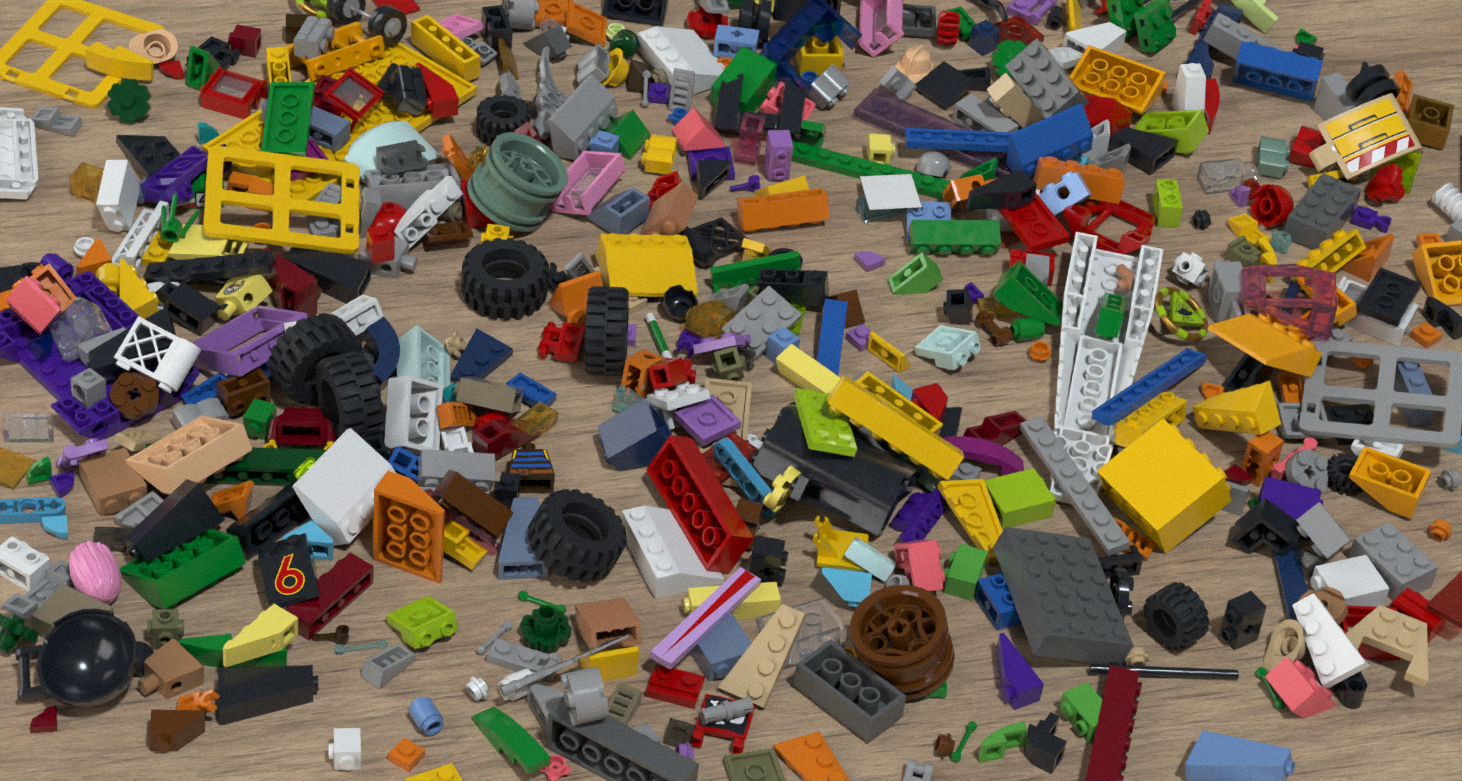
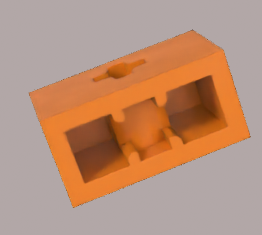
M1270 431L1262 435L1257 434L1248 441L1241 467L1242 470L1252 476L1251 483L1256 487L1262 485L1265 476L1271 478L1270 471L1279 461L1284 440Z

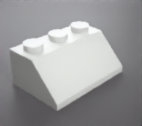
M410 375L389 378L384 442L390 451L394 452L396 446L420 455L422 449L439 450L441 428L436 406L442 404V384Z

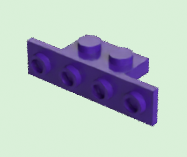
M937 487L932 493H913L892 519V527L894 530H904L900 535L902 543L924 540L949 505Z

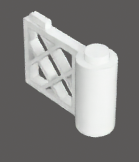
M138 316L114 358L118 360L116 365L127 371L133 368L159 382L158 387L171 393L172 391H178L200 354L201 349L195 344L179 338ZM141 324L150 329L152 337L138 340L136 332ZM166 337L173 341L168 349L158 350L156 340ZM153 341L156 352L142 356L139 345ZM137 347L138 358L129 360L123 357L127 348ZM157 357L159 365L153 373L145 368L144 360Z

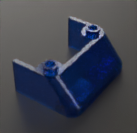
M808 0L767 42L764 49L766 57L778 64L776 79L779 82L785 83L786 77L793 80L792 84L801 89L803 86L806 87V96L812 87L796 74L795 68L788 61L813 36L823 43L831 42L837 36L850 49H853L862 37V34L825 0Z

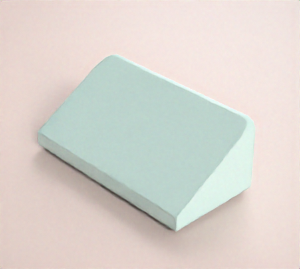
M858 537L853 539L845 552L847 558L882 581L888 579L896 565L895 561Z

